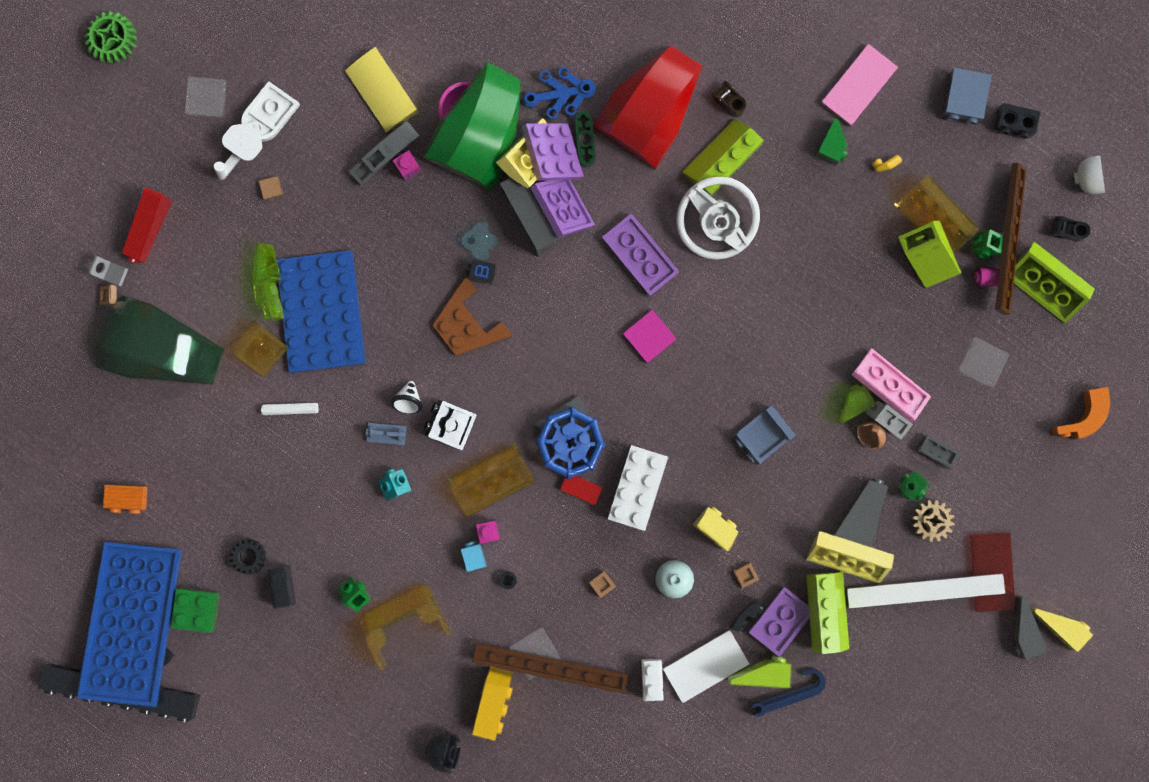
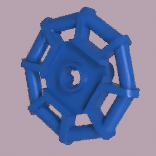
M570 407V409L553 415H547L538 438L535 439L544 463L543 466L565 476L566 479H571L573 476L590 470L593 471L601 451L605 447L597 424L598 420L580 412L575 407ZM569 417L568 423L559 426L556 421ZM574 418H577L587 424L584 427H581L574 423ZM551 426H553L555 430L550 440L546 439ZM590 428L595 442H590V436L587 433V430ZM573 438L574 446L568 448L566 440ZM545 443H549L553 449V455L551 457L549 456ZM595 446L594 451L590 459L588 460L585 456L589 450V447ZM557 458L564 461L566 468L554 463ZM581 460L584 465L571 468L573 462Z

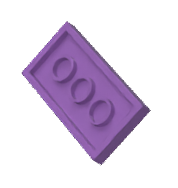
M632 213L602 236L604 242L649 297L679 274L678 269Z

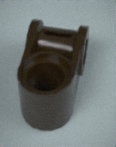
M724 81L722 86L711 94L715 102L722 106L731 116L740 117L745 112L746 100L727 81ZM734 103H739L742 106V108L740 110H735L732 107V105Z

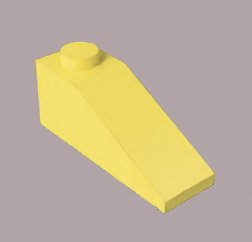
M1031 608L1032 614L1072 651L1078 652L1093 636L1089 632L1090 627L1083 621L1079 622Z

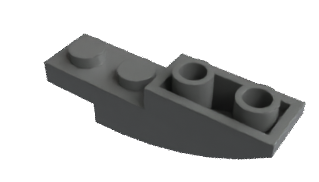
M406 121L368 152L349 172L361 186L365 185L420 135Z

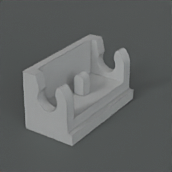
M875 402L878 408L875 411L868 409L866 414L899 439H902L913 424L886 403Z

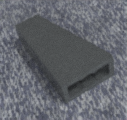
M873 478L872 481L864 483L832 533L833 536L871 547L888 486L883 485L884 481Z

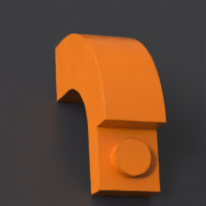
M1108 387L1083 391L1085 412L1082 418L1074 424L1051 428L1052 434H1059L1060 438L1072 436L1074 440L1087 437L1096 432L1105 422L1109 413L1110 395Z

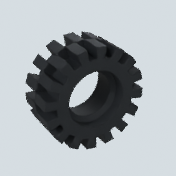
M253 539L241 540L234 544L233 549L230 550L231 556H229L231 566H234L235 571L245 575L258 572L265 565L264 562L267 559L265 557L267 553L263 549L264 546ZM246 549L252 550L255 554V560L251 564H245L241 560V554Z

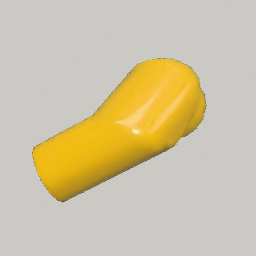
M895 155L883 163L878 158L872 163V166L877 172L891 170L899 165L902 159L899 155Z

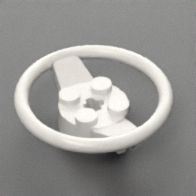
M711 177L696 183L683 196L676 216L678 233L683 243L695 254L708 259H725L743 251L755 237L760 221L759 206L753 193L743 183L728 177ZM723 184L732 186L744 194L752 210V224L746 237L739 227L740 216L736 209L728 202L723 200L716 201L703 188L710 185ZM690 199L700 213L699 220L705 234L714 241L724 240L733 248L721 252H711L698 247L692 242L684 226V213ZM719 217H724L722 219L724 223L721 225L718 223L716 225L717 219Z

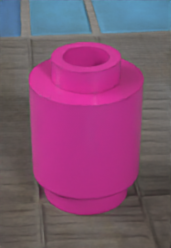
M979 268L978 272L974 274L975 283L979 287H998L1000 269Z

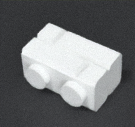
M641 659L643 700H663L661 659Z

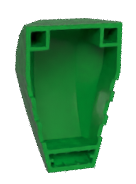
M486 62L467 88L460 94L456 102L452 104L448 112L438 122L423 158L491 191L504 173L496 162L515 144L520 106V79Z

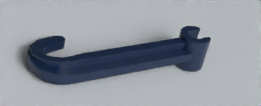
M816 669L803 670L801 672L802 675L815 674L817 677L816 683L759 703H752L750 708L757 706L760 708L759 712L754 713L753 716L761 717L764 713L820 694L826 684L824 675Z

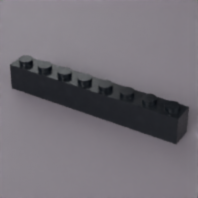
M50 663L43 665L38 689H43L46 694L55 695L57 692L62 693L65 698L74 699L75 696H78L82 670ZM160 686L157 707L101 701V705L113 706L115 704L120 705V708L124 710L135 708L140 709L139 712L143 714L154 712L159 713L158 716L162 718L174 716L178 717V721L189 722V720L196 717L201 694ZM82 699L85 702H94V700Z

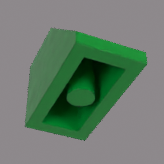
M835 118L831 123L816 154L817 157L835 166L839 161L843 162L848 153L845 151L847 142L838 119Z

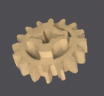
M927 500L926 506L920 503L921 509H914L917 516L911 517V519L916 520L912 527L918 528L915 531L916 534L922 533L921 539L928 537V541L932 542L933 538H935L939 542L940 536L947 538L946 532L952 533L949 527L955 525L950 520L954 518V515H949L951 508L945 509V503L938 505V500H934L933 504L930 500ZM927 509H929V513L926 514L925 516H922L923 513H924ZM940 511L943 513L945 519H943L940 515ZM934 518L940 521V523H932L926 521V519ZM921 523H923L926 526V531L923 529ZM944 526L940 532L936 533L938 528Z

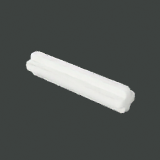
M317 403L266 404L261 406L262 415L318 413L319 410Z

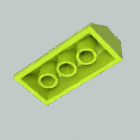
M734 119L682 173L694 185L711 177L730 178L757 151L764 140L749 126ZM723 184L710 185L703 188V190L712 196Z
M1033 242L1016 261L1014 284L1064 323L1091 299L1095 288L1036 242Z
M843 571L806 574L812 652L827 654L848 650L849 637Z

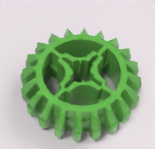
M111 11L107 16L105 12H102L101 18L95 15L96 21H89L92 26L86 27L89 33L84 34V37L88 39L85 45L89 47L88 51L93 53L96 59L100 58L102 62L107 60V62L112 64L113 59L118 63L120 62V57L126 59V53L132 54L130 47L136 48V45L132 43L137 41V37L134 36L136 30L132 28L133 24L128 22L126 16L122 17L120 13L114 15ZM120 26L124 30V39L119 36L120 31L118 29ZM98 36H99L101 39H103V40H102V45H103L102 49H100L99 46H98V42H97Z

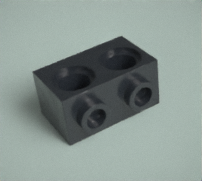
M1003 103L998 108L994 129L999 130L1001 134L1010 135L1012 133L1017 134L1019 138L1029 139V137L1031 138L1037 132L1041 111ZM1004 116L1011 119V124H1007L1004 121ZM1023 121H1027L1030 127H1024Z

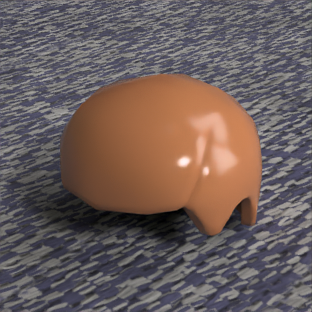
M868 421L858 425L857 436L862 445H870L871 450L884 446L886 433L881 424L876 421Z

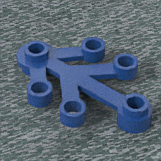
M562 67L558 72L559 78L567 80L575 86L567 88L552 78L550 72L543 71L540 74V81L544 84H549L556 91L540 94L527 92L523 96V103L527 108H534L538 102L559 98L555 105L547 110V117L550 120H555L568 98L577 95L573 103L566 106V114L572 117L576 115L577 108L584 98H591L595 94V84L588 79L579 80L570 74L568 68ZM566 71L568 74L567 76H561V72ZM547 74L549 79L544 80L542 76ZM589 86L590 89L589 91H584L583 87ZM529 96L534 97L532 102L527 101ZM570 107L575 109L573 113L568 112ZM551 111L556 112V115L554 117H551L549 115Z

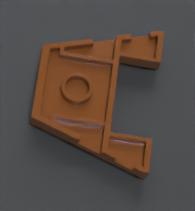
M468 277L464 278L433 324V327L456 356L513 336L503 322H500L489 332L485 333L463 305L465 300L478 291Z

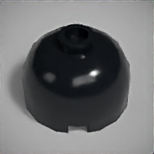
M441 733L436 735L427 744L425 754L430 766L434 770L450 774L452 773L450 770L456 768L461 750L460 747L457 748V742H460L458 735Z

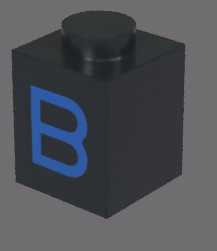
M473 259L472 264H468L466 275H469L470 281L492 285L496 265Z

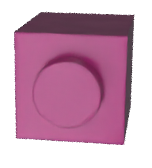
M410 151L393 160L405 181L421 171Z
M496 520L476 525L480 544L500 540Z

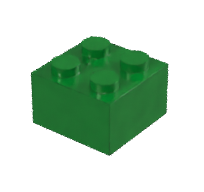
M186 588L176 589L171 628L207 633L215 631L220 592Z

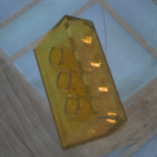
M929 174L895 203L916 228L940 220L953 254L980 230Z
M516 444L447 478L452 493L467 517L535 483Z

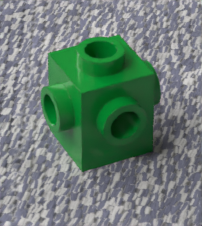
M991 229L974 234L971 252L977 254L982 259L999 255L1002 251L1003 236Z
M916 470L912 474L907 473L900 479L901 484L898 485L901 489L899 493L906 500L910 499L912 501L916 499L918 501L927 494L925 491L931 486L921 473Z
M352 577L337 589L341 595L340 601L346 607L350 606L356 612L371 600L365 591L367 589L366 585L361 580L357 582Z

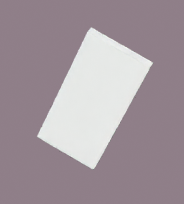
M728 630L666 666L663 670L680 700L684 703L749 665V662L731 631Z

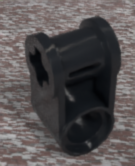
M1054 216L1055 224L1053 232L1050 233L1051 237L1080 242L1090 235L1091 228L1087 223L1063 216ZM1076 228L1082 229L1083 236H1079L1076 233Z

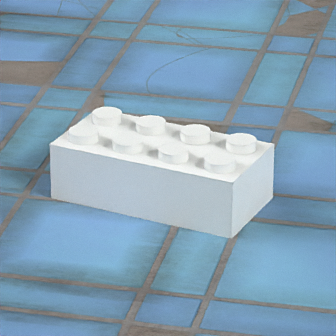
M630 446L607 519L645 531L668 459L667 456L636 446Z

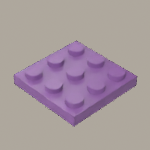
M525 124L522 126L537 181L575 180L584 177L568 124Z
M548 180L536 183L530 187L557 238L590 229L595 225L571 180Z

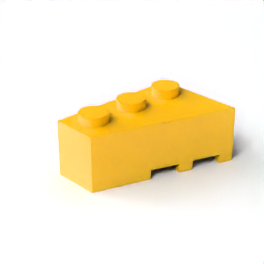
M490 667L472 735L495 741L496 735L501 734L504 723L500 722L501 716H506L508 705H505L506 699L510 700L513 688L509 686L513 672Z

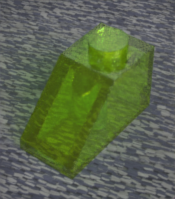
M856 384L848 389L849 393L844 396L838 417L839 424L876 405L865 385L859 387Z

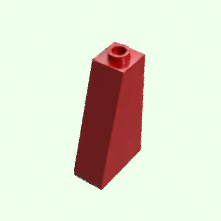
M147 187L144 188L122 254L127 256L126 260L135 264L138 261L145 263L172 204V201L166 196Z

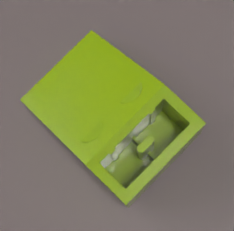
M940 220L933 221L899 236L907 258L926 288L961 274Z

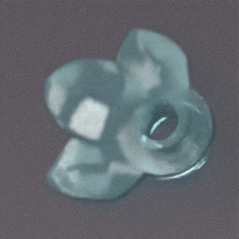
M487 222L475 224L471 231L466 232L462 236L461 240L464 248L471 250L473 256L480 260H489V249L494 248L500 242L496 235L488 232L489 224ZM474 238L475 242L473 244H469L468 239Z

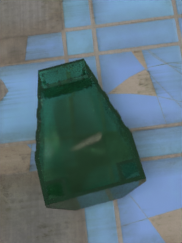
M121 295L108 312L96 347V367L134 380L213 385L225 349L159 307Z

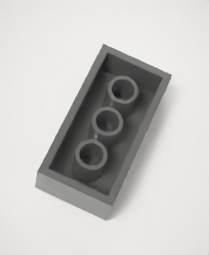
M512 178L500 183L502 193L537 256L557 247L559 238H557L552 227H550L547 217L543 214L538 201L530 191L531 188L522 186Z

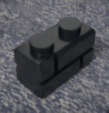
M290 566L268 570L273 608L296 604L293 580L290 576L292 574Z

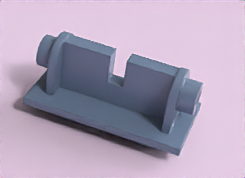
M368 423V428L366 429L367 442L405 445L407 426Z

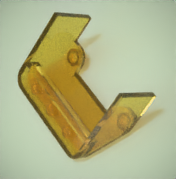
M420 584L365 612L361 616L360 622L366 643L380 671L387 667L379 650L386 643V636L383 630L418 613L423 622L431 623L439 620L447 637L453 633L428 585Z

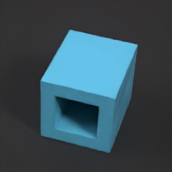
M475 541L464 544L465 548L461 549L467 572L486 567L481 544L476 545Z

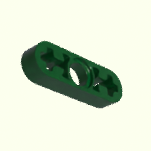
M582 111L575 117L578 159L581 166L591 167L595 163L592 117L588 112ZM583 116L586 120H589L586 122V130H582V123L578 122ZM582 135H588L591 141L588 144H582L580 142ZM592 147V149H588V155L592 158L587 163L585 159H582L585 156L584 149Z

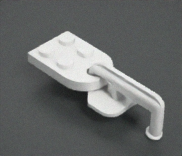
M268 81L243 113L242 124L231 126L224 134L222 143L233 154L225 164L222 162L214 164L217 177L220 180H224L240 159L244 161L253 160L262 150V142L271 140L279 133L300 106L299 102Z

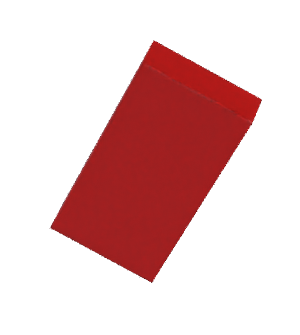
M573 476L571 479H566L565 477L560 490L593 505L596 504L603 489L578 476Z

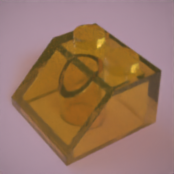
M254 319L230 347V350L236 357L265 377L289 347Z

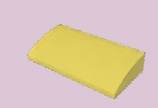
M376 47L364 54L345 70L386 133L418 113L416 107Z
M542 118L541 120H539V121L536 122L535 124H547V123H546V121ZM523 135L496 163L512 179L522 186L529 188L537 178Z
M819 531L806 560L880 584L892 569L894 555Z

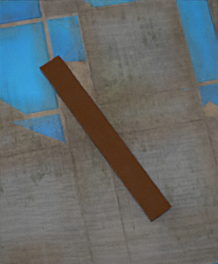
M1012 163L995 304V310L1003 315H1010L1026 181L1027 169L1020 163Z
M480 643L475 644L472 663L623 694L628 677L626 673Z

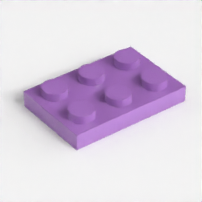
M783 586L748 633L780 657L810 618L809 606Z

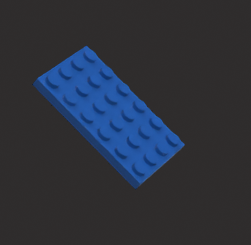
M353 251L277 259L289 373L366 364Z

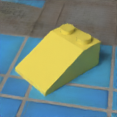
M707 507L693 523V526L722 550L728 551L738 534V531L735 529L737 526L729 519L727 521L720 517L722 513L715 507H712V509Z

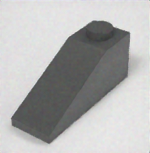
M1018 596L1016 598L1013 638L1015 646L1013 648L1018 657L1028 660L1048 651L1026 597Z

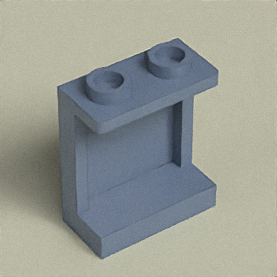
M954 68L949 75V80H951L946 108L942 116L947 117L950 121L964 120L967 124L971 125L980 123L984 119L992 75Z
M771 405L734 434V436L736 437L735 442L741 449L744 447L747 450L749 460L753 464L757 463L759 465L786 442L794 438L796 434Z

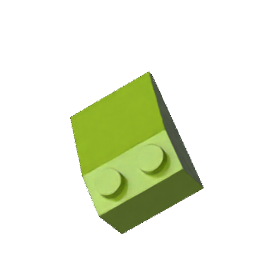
M772 656V659H765L727 677V681L732 685L790 688L791 664L781 656Z

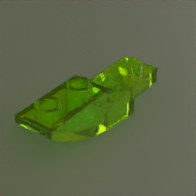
M258 243L253 262L256 305L263 306L266 320L280 321L284 319L276 286V282L280 281L281 277L273 244Z

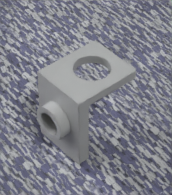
M95 256L88 273L115 285L122 286L128 269ZM102 262L103 269L101 272L97 273L96 266L98 263Z

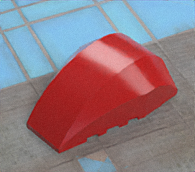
M672 45L669 46L613 92L593 125V129L656 170L677 138L702 65Z

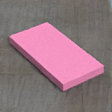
M868 44L821 104L851 127L898 66Z
M872 348L851 374L911 423L916 420L931 397Z

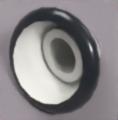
M409 381L390 400L391 406L403 413L415 414L423 408L413 381Z

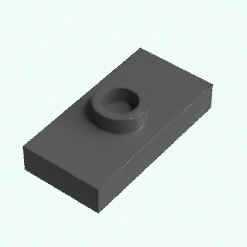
M928 434L925 435L917 450L950 470L953 469L961 452Z

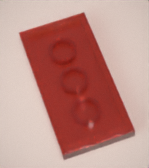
M1011 533L971 534L973 576L1003 574L1005 594L975 596L976 612L1016 610Z

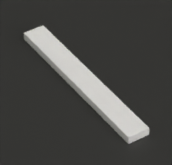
M1003 574L847 588L849 608L1005 594Z

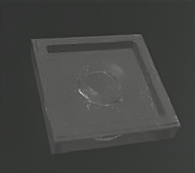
M188 77L185 115L224 118L227 80Z
M975 337L958 372L990 388H994L1010 354Z
M540 627L509 647L510 650L562 660L543 627ZM526 674L529 681L536 677L535 675Z

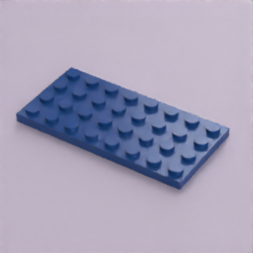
M104 542L77 698L157 707L182 550Z

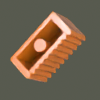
M105 485L103 508H109V512L121 513V509H128V513L140 514V510H146L147 487Z

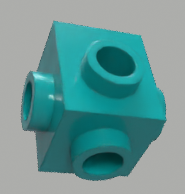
M394 469L384 472V477L378 479L386 501L412 491L403 469L396 472Z

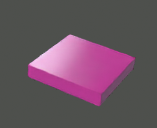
M653 310L623 333L646 363L650 362L677 339Z

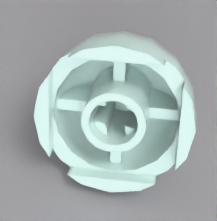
M669 560L663 563L657 570L655 576L656 586L666 597L673 599L681 598L687 595L693 587V572L684 562Z

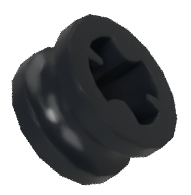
M505 572L501 575L499 582L502 588L512 589L517 583V578L514 573ZM505 575L513 577L514 580L511 581V586H508V584L504 585Z

